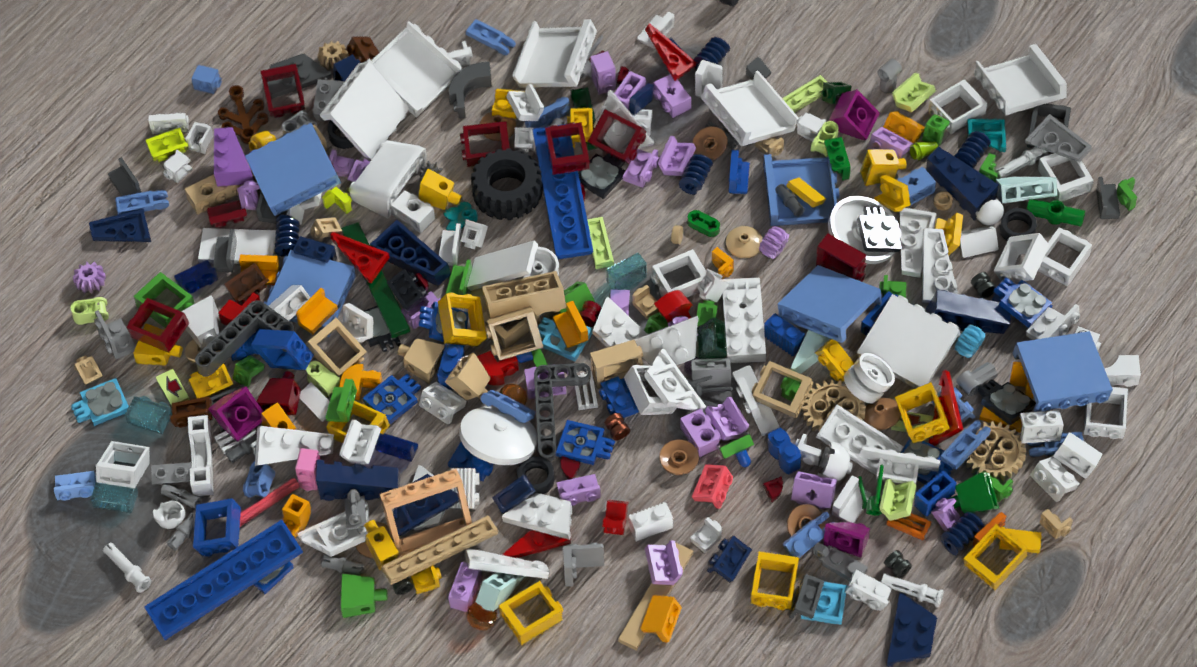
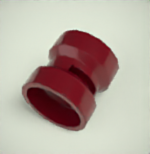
M585 301L582 306L583 311L580 312L585 325L588 327H594L597 321L596 317L599 316L602 309L596 302Z

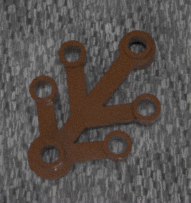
M234 85L229 89V95L235 101L239 115L228 111L227 108H220L218 116L221 120L229 119L241 124L243 129L233 126L231 122L226 121L222 124V128L233 127L235 134L240 136V140L245 144H249L251 136L257 134L259 128L268 123V115L264 112L259 113L257 120L250 127L249 122L255 114L264 109V101L262 99H255L252 107L246 113L242 101L244 97L243 88L239 85Z

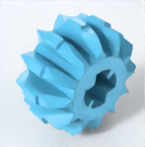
M969 325L955 343V350L960 355L971 358L982 345L985 333L979 327Z

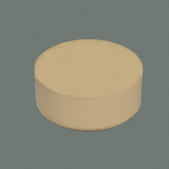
M945 191L938 192L934 197L935 207L939 210L951 208L953 203L952 195Z
M675 225L672 229L671 241L673 244L680 245L683 238V227Z

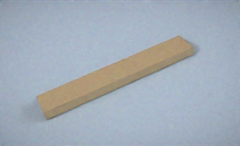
M488 515L381 566L382 571L392 585L497 535L498 530Z
M675 542L676 548L679 551L680 566H682L684 571L693 555V550ZM651 583L620 635L619 643L637 651L647 632H642L640 628L652 596H669L675 585Z

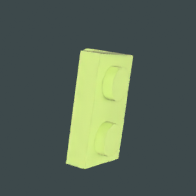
M914 73L896 88L892 95L896 107L913 112L924 101L929 99L936 92L934 85L922 82L919 74Z
M886 479L880 510L889 521L910 516L916 484L913 481L895 485L891 479Z

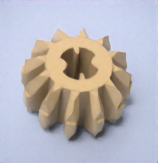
M330 41V44L324 43L323 47H319L317 57L320 65L329 70L333 69L334 63L347 58L348 52L344 44L340 45L339 41L336 43Z

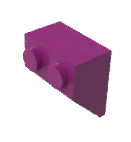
M856 89L842 93L828 121L837 123L840 133L865 141L880 112Z

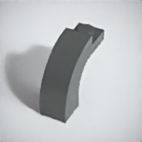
M490 61L469 65L458 72L452 79L449 86L450 105H454V112H458L459 119L466 118L465 98L472 90L492 87Z

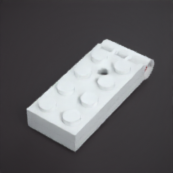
M760 278L722 279L729 283L722 294L727 358H730V363L766 362Z

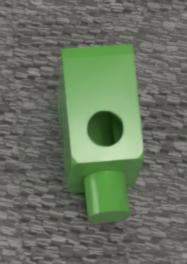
M342 574L341 611L343 618L374 613L376 611V601H387V588L376 589L373 577Z

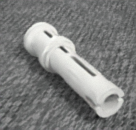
M1037 147L1025 150L1020 157L994 171L998 174L997 179L1006 178L1027 165H1034L1035 161L1048 155V151Z
M113 543L108 544L110 549L107 546L104 547L103 552L125 573V579L128 582H132L138 592L141 593L149 588L152 580L147 576L145 577L139 566L133 565Z
M886 573L881 583L894 590L917 597V600L920 602L926 601L935 604V607H939L944 593L942 589L938 591L929 588L927 584H921L920 586Z

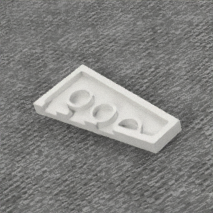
M904 208L900 211L902 275L921 277L923 229L934 228L936 213Z
M923 229L922 302L930 303L937 290H946L958 294L943 229Z
M471 548L466 549L464 553L469 569L548 579V567L541 561L532 562Z

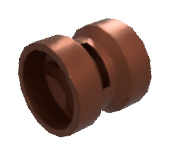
M620 413L609 416L604 422L606 428L611 431L610 435L613 440H621L630 433V428L627 424H624V418Z

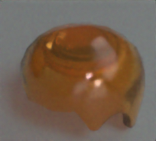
M510 383L500 389L499 393L526 405L527 392L520 385Z
M476 602L469 606L466 614L469 624L480 631L492 628L498 619L497 609L494 611L485 610Z

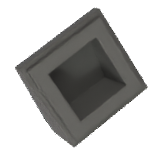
M759 57L755 58L746 67V75L751 79L754 78L756 71H759L765 79L772 73Z

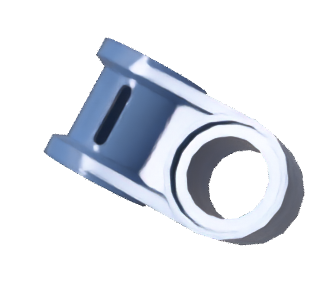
M254 461L250 466L248 476L243 485L245 496L248 498L255 495L266 497L269 494L270 486L275 477V470L268 464L255 466Z

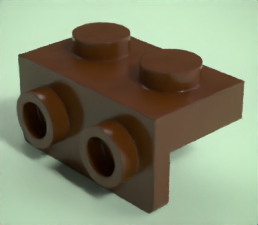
M366 36L352 37L346 47L348 55H353L361 63L366 62L368 59L373 60L379 54L372 39Z
M253 263L223 285L236 303L240 301L245 303L251 296L250 294L255 290L259 293L265 289L269 279L264 276L256 263Z
M207 396L172 403L170 421L175 427L183 428L188 425V417L208 415L209 421L213 420V416L208 409L212 406L211 398Z

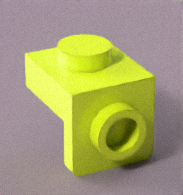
M337 186L332 190H328L322 196L323 205L326 209L335 203L346 214L352 211L351 197L347 193H343Z

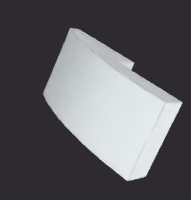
M310 382L301 391L300 399L323 422L326 419L330 401Z

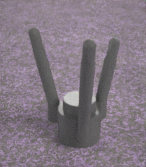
M711 375L688 381L699 397L704 392L733 390L732 387L701 388L700 385H697L712 379ZM702 400L707 406L718 407L716 403Z

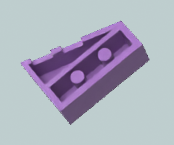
M233 127L214 129V176L217 186L244 185V182L253 180L251 169Z

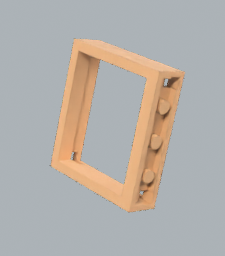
M457 469L380 494L390 536L399 552L398 558L472 523L462 479ZM453 488L457 489L462 518L399 539L392 512L393 508Z

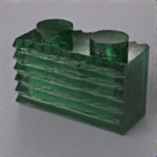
M713 317L697 328L698 355L700 359H720L727 356L725 322Z

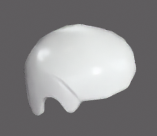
M998 199L988 201L980 208L979 212L975 213L976 218L983 225L992 226L1003 217L1004 208Z
M178 501L160 503L158 510L153 509V518L162 528L173 529L179 526L185 518V509Z

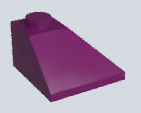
M247 387L222 397L208 408L218 424L236 441L242 439L262 423L261 413L263 410Z
M852 522L826 523L823 545L826 547L831 546L839 551L862 558L869 539L870 528L863 524Z

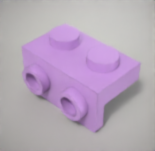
M674 136L669 137L662 155L658 159V165L664 175L682 176L690 157L693 156L696 150L694 143H678Z
M727 397L723 404H718V407L707 406L705 410L713 426L719 431L723 441L741 438L749 427L748 422L732 397Z
M670 540L666 546L647 545L645 553L652 584L675 585L683 573L675 541Z

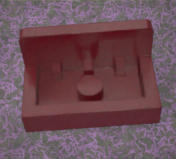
M240 200L207 209L211 227L215 226V228L225 227L226 223L232 221L234 224L245 221L244 218H247L246 209L241 208Z

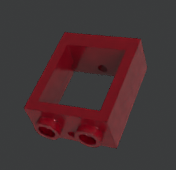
M296 64L260 71L270 117L279 118L287 113L297 114L302 110H306ZM294 77L300 103L273 108L267 82Z
M604 109L588 142L592 146L630 164L631 160L633 161L637 156L639 145L644 143L647 131ZM613 120L636 130L624 154L601 143Z
M506 121L463 126V133H460L461 144H465V149L462 150L463 161H467V167L475 166L478 164L479 159L485 158L486 154L490 153L470 154L468 136L500 133L502 151L510 148Z
M571 122L559 126L552 125L545 128V138L553 175L589 169V155L582 122ZM578 135L582 154L556 158L552 139Z
M827 233L817 246L816 266L819 265L863 282L866 277V254Z
M146 298L144 303L139 306L134 317L130 319L126 328L132 338L169 353L189 325V321L184 312ZM153 311L172 319L160 336L141 329Z

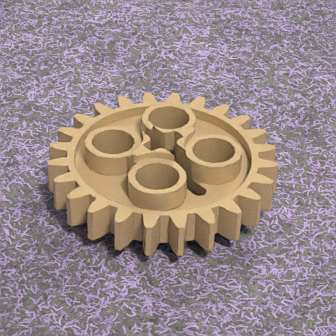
M831 380L830 384L823 381L822 387L817 383L816 390L811 388L810 394H808L802 407V413H804L803 420H807V426L812 425V431L817 429L820 431L835 406L839 405L842 408H850L851 410L847 411L863 421L866 405H864V401L859 400L850 392L846 384L842 386L841 380L838 384H835L834 380Z
M993 421L990 426L983 422V428L987 426L991 429L990 434L965 460L967 461L966 468L972 467V474L975 472H988L991 477L996 479L1000 477L1002 481H1004L1005 475L1012 478V472L1017 474L1019 468H1022L1023 462H1025V443H1021L1020 435L1015 436L1016 429L1009 431V425L1003 428L1002 422L998 426H995ZM1002 439L998 444L997 450H994L998 440ZM993 452L991 460L988 464H985L990 457V453Z

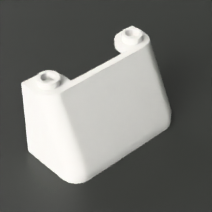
M389 140L382 142L378 152L356 182L351 183L349 192L352 201L389 219L392 215L391 204L398 198L400 191L414 173L423 172L420 169L422 165L427 166L426 149L418 145Z

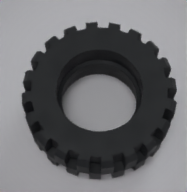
M506 148L503 151L498 149L494 153L486 154L485 158L479 159L478 164L473 168L471 186L474 202L479 206L481 212H486L487 216L491 218L495 216L498 220H503V218L513 220L515 217L519 219L523 217V214L532 212V208H536L539 200H541L543 190L541 170L538 167V163L531 159V156L527 153L522 154V151L517 149L512 151L510 148ZM502 178H515L522 182L518 188L511 191H500L491 186Z

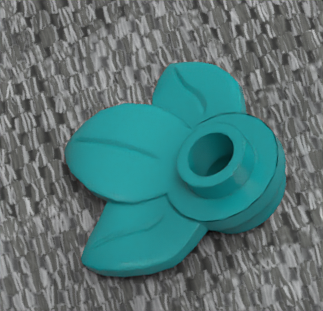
M460 202L457 207H450L443 213L450 220L446 227L448 231H455L457 223L461 224L462 229L465 226L466 219L473 222L478 220L477 211L472 209L471 204L468 202Z

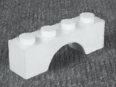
M1119 355L1117 361L1112 366L1104 368L1111 386L1125 385L1131 387L1139 383L1141 376L1139 355Z
M208 415L188 417V434L192 460L190 486L193 495L196 497L214 495L211 426Z

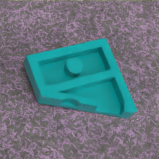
M968 119V137L971 132H982L990 139L991 145L989 147L1006 152L1005 119Z

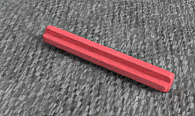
M291 478L270 492L266 497L261 498L243 510L240 514V527L299 488L298 481L295 478Z

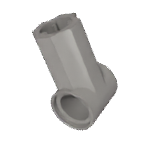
M890 59L877 71L881 78V91L884 93H892L896 89L897 75L902 71L901 65L895 59Z
M986 362L972 372L969 370L963 372L956 382L968 396H973L978 393V388L996 378L998 373L992 363Z

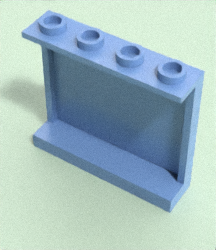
M312 123L303 125L299 129L287 133L283 137L271 141L265 146L245 155L274 216L341 183Z
M771 154L764 155L763 166L770 226L828 222L830 213L836 206L837 199H839V188H835L837 173H833L828 155L825 158L772 161ZM799 177L824 196L826 200L824 204L812 208L796 195L797 201L805 208L804 213L796 217L790 208L783 204V200L776 194L775 188L780 184L786 186L788 181Z
M290 250L288 256H285L283 260L282 270L277 273L274 287L270 288L268 301L264 303L269 306L292 285H302L310 297L322 288L325 291L326 298L338 306V310L319 328L322 330L332 320L338 319L356 277L354 266L332 260L326 263L295 254L293 250ZM295 315L289 321L298 323L297 316Z
M817 265L778 303L779 316L790 323L843 343L847 339L846 329L872 303L882 304L881 289Z
M1090 331L1017 342L1015 345L1013 356L1014 359H1020L1036 401L1033 409L1034 412L1050 411L1057 408L1066 409L1070 406H1084L1094 402L1103 403L1109 399L1113 389Z

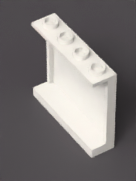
M584 19L582 27L539 28L536 21H533L521 55L518 58V63L513 71V79L519 88H527L528 84H532L533 87H577L597 33L591 19Z
M410 21L407 22V27L373 60L368 59L366 61L375 67L408 105V111L416 118L450 86L454 76L462 70L457 60H452L443 48H439L430 36H425L419 26L412 24Z
M1037 44L1029 46V55L990 67L983 68L980 62L976 61V69H974L976 79L980 80L982 87L989 92L990 98L994 99L998 109H1001L1005 115L1067 98L1066 81Z
M370 62L358 63L322 111L320 117L324 121L332 120L362 154V157L359 159L360 161H363V159L371 161L378 152L380 144L387 141L390 134L394 133L397 129L398 123L406 117L409 107Z
M759 71L755 72L753 80L716 89L712 83L707 84L701 97L741 146L793 132L799 119Z
M892 294L857 351L858 357L865 353L880 357L892 369L895 378L913 388H918L930 383L954 341L961 334L959 327L954 323H946L937 314H929L925 312L922 306L918 304L912 305L908 303L905 297L901 295L897 297Z

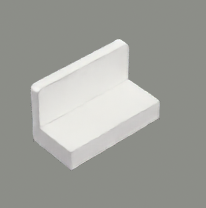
M667 12L664 17L655 15L650 23L666 36L674 26V14ZM644 29L637 37L638 41L655 49Z
M704 60L701 61L695 73V95L702 97L705 85L712 83L716 89L722 88V66Z
M458 223L456 224L455 231L443 230L439 256L448 263V266L458 264L460 240L462 237L461 224Z
M990 225L961 231L960 249L962 257L997 251L999 247L996 228Z
M292 285L273 301L269 307L289 321L311 297L302 285Z
M1069 432L1053 457L1087 479L1098 464L1102 453Z
M851 476L832 507V515L845 522L855 523L863 510L860 487H858L859 478ZM865 490L866 499L868 500L871 493Z

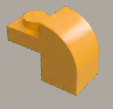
M356 364L344 371L339 387L344 386L345 379H353L357 389L355 400H360L362 388H376L383 382L382 374L374 370L365 371L364 364Z
M292 494L282 509L284 516L282 520L293 537L296 538L297 533L305 530L308 524L311 506L309 501Z

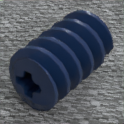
M712 37L693 59L697 63L694 68L697 70L702 60L718 65V62L722 61V57H725L726 53L730 51L729 44L719 37Z
M971 132L954 156L973 168L980 161L984 152L988 150V146L991 145L990 139L982 132Z
M701 154L690 157L679 181V187L682 191L695 195L702 189L710 168L713 166L712 160Z
M280 215L276 219L274 252L277 256L285 257L288 256L290 250L294 249L299 239L300 222L289 215Z
M971 512L964 513L963 517H960L957 522L952 524V527H949L946 532L941 534V541L946 550L954 556L958 555V550L962 551L964 549L963 545L967 546L969 544L968 540H974V535L979 532V529L984 528L982 520Z

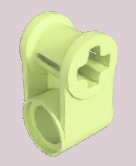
M827 121L823 124L812 142L810 149L812 152L817 151L827 157L824 141L838 138L839 128L837 123Z
M103 297L77 300L72 303L70 308L74 322L79 325L94 323V319L97 318L95 314L97 310H99L104 321L109 318V314L106 312L107 300Z
M318 361L309 363L306 369L308 382H311L325 397H329L334 387L340 386V378Z

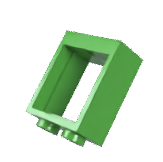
M161 272L134 295L138 308L144 303L146 298L154 300L166 288L182 299L174 309L183 311L195 303L191 294ZM154 311L150 315L152 319L164 328L172 320Z

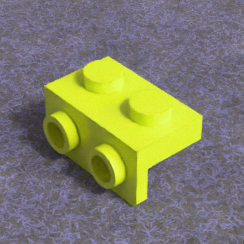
M180 128L146 140L153 161H165L169 158L168 156L175 154L176 150L184 154L185 150L188 149V144Z

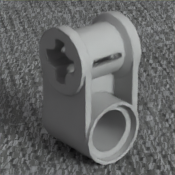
M300 111L292 118L283 122V136L309 123L317 126V122L311 120L306 111Z

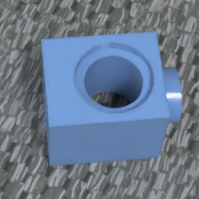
M201 65L197 66L191 78L194 90L211 94L215 93L222 81L218 69Z

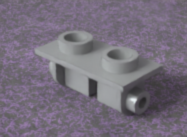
M191 462L151 465L152 485L190 482Z
M352 489L347 495L348 498H345L347 530L362 528L366 523L365 496H360L357 490Z

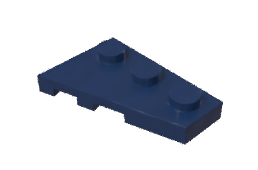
M144 209L89 222L93 241L151 242Z

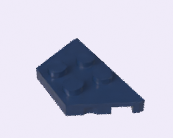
M426 474V475L422 476L421 478L415 480L414 482H417V481H420V480H423V479H426V478L432 477V476L429 475V474ZM450 489L394 508L393 516L399 537L459 503L458 494Z
M903 593L899 594L887 661V666L889 667L893 666L894 663L902 661L907 663L917 658L930 657L937 616Z

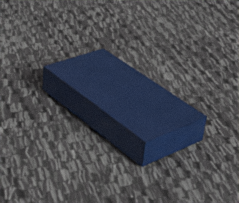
M646 84L630 97L629 112L635 116L653 101V84Z
M522 475L492 498L501 513L505 514L536 491L526 475Z

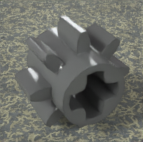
M427 161V166L422 165L420 168L424 171L420 174V177H424L427 169L433 170L437 174L442 172L443 169L437 167L438 162L431 164L430 161Z

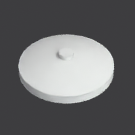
M853 196L841 200L830 213L828 219L829 234L865 253L867 264H878L888 260L895 252H864L857 218L859 215H864V206H876V208L882 206L885 216L894 215L884 205L867 197ZM894 217L899 240H901L900 227L896 218Z
M495 406L480 407L468 412L463 417L459 429L460 440L470 453L481 460L498 465H514L526 461L535 452L538 442L537 432L529 421L526 423L519 422L510 414L500 412Z

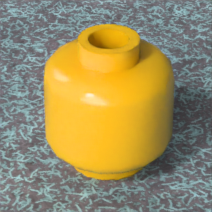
M262 131L251 136L249 149L250 151L259 149L277 139L270 132Z

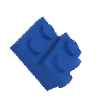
M617 376L600 383L601 389H599V394L602 400H606L610 415L620 413L623 418L639 412L624 378L620 379Z
M460 442L448 462V467L474 468L476 473H480V481L483 482L486 476H490L492 473L493 463L474 456Z

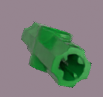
M1029 199L1027 210L1034 217L1047 219L1050 224L1066 223L1080 227L1083 225L1085 210L1064 206L1061 201L1054 200L1049 203Z

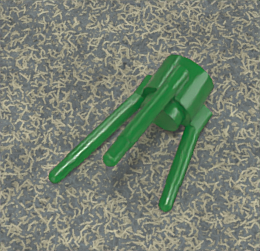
M882 464L878 474L876 496H870L868 500L866 499L862 477H858L863 502L862 509H866V513L872 516L882 514L880 510V492L884 469Z

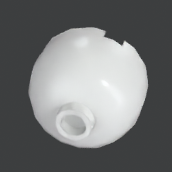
M829 442L830 447L826 446L819 464L823 468L822 474L818 473V475L837 479L838 482L846 474H850L853 463L850 462L849 452L843 446Z

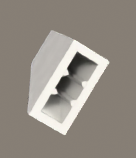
M210 295L181 311L185 313L189 321V325L185 330L198 346L204 349L219 334L218 309L213 297Z

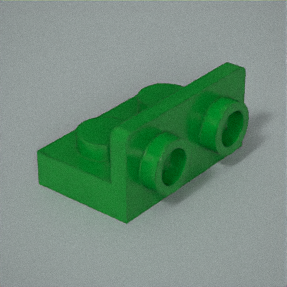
M842 137L825 140L824 145L832 171H837V174H841L842 181L849 180L851 166Z

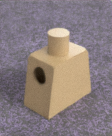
M415 339L411 347L401 344L397 353L404 357L403 361L406 370L430 384L440 367L439 364H441L440 361L445 345Z
M472 353L459 360L445 382L465 400L475 397L480 399L483 393L488 392L485 386L489 382L490 376L477 356Z

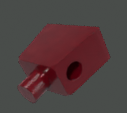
M285 371L282 378H271L268 380L257 399V403L263 412L278 402L286 415H296L301 389L294 380L295 375L292 372Z

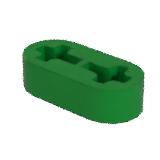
M698 210L688 213L687 224L690 228L708 237H715L719 234L720 222L717 219Z

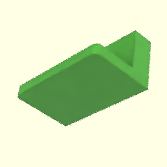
M467 260L465 267L453 265L446 293L467 294V285L472 270L471 260Z
M577 281L564 290L565 302L574 301L579 313L583 311L582 306L585 301L595 302L584 282ZM566 308L561 309L559 313L561 314L563 312H566Z
M345 379L343 387H334L325 417L327 421L349 422L357 393L353 379Z

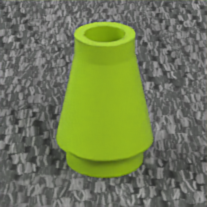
M935 141L915 142L910 146V155L914 160H921L931 155L938 147V144Z

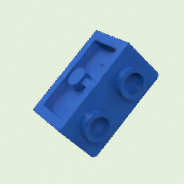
M739 150L731 151L729 193L747 194L750 163L742 162V158H739Z

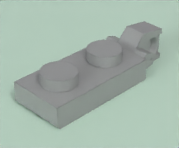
M817 543L813 548V554L819 557V561L823 563L825 568L850 581L855 570L864 574L868 570L867 566L834 547H826Z

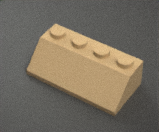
M556 271L482 286L489 319L529 307L532 308L535 316L550 311L558 312L566 308L564 289Z

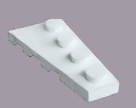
M258 426L255 466L297 460L301 448L317 450L320 456L333 454L334 434Z

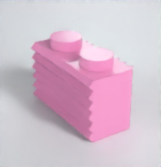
M301 448L295 467L299 487L307 491L318 490L316 472L317 459L320 460V455L317 450Z

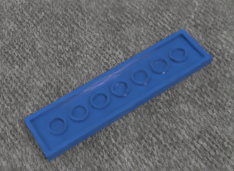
M546 127L532 129L555 255L558 259L592 255L593 246L578 171L553 175L545 138ZM571 136L552 139L556 158L575 155Z
M280 520L153 600L144 608L164 640L296 558L303 553V550L284 521Z

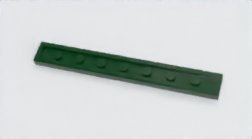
M359 222L341 228L343 236L369 245ZM382 270L372 283H369L364 278L392 339L409 333L410 328L391 288L387 284Z

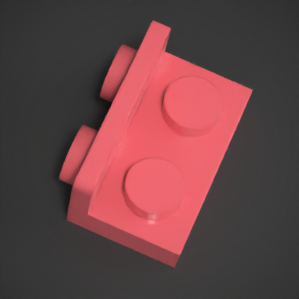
M705 464L692 498L697 502H712L717 509H720L732 484L733 475L725 465Z

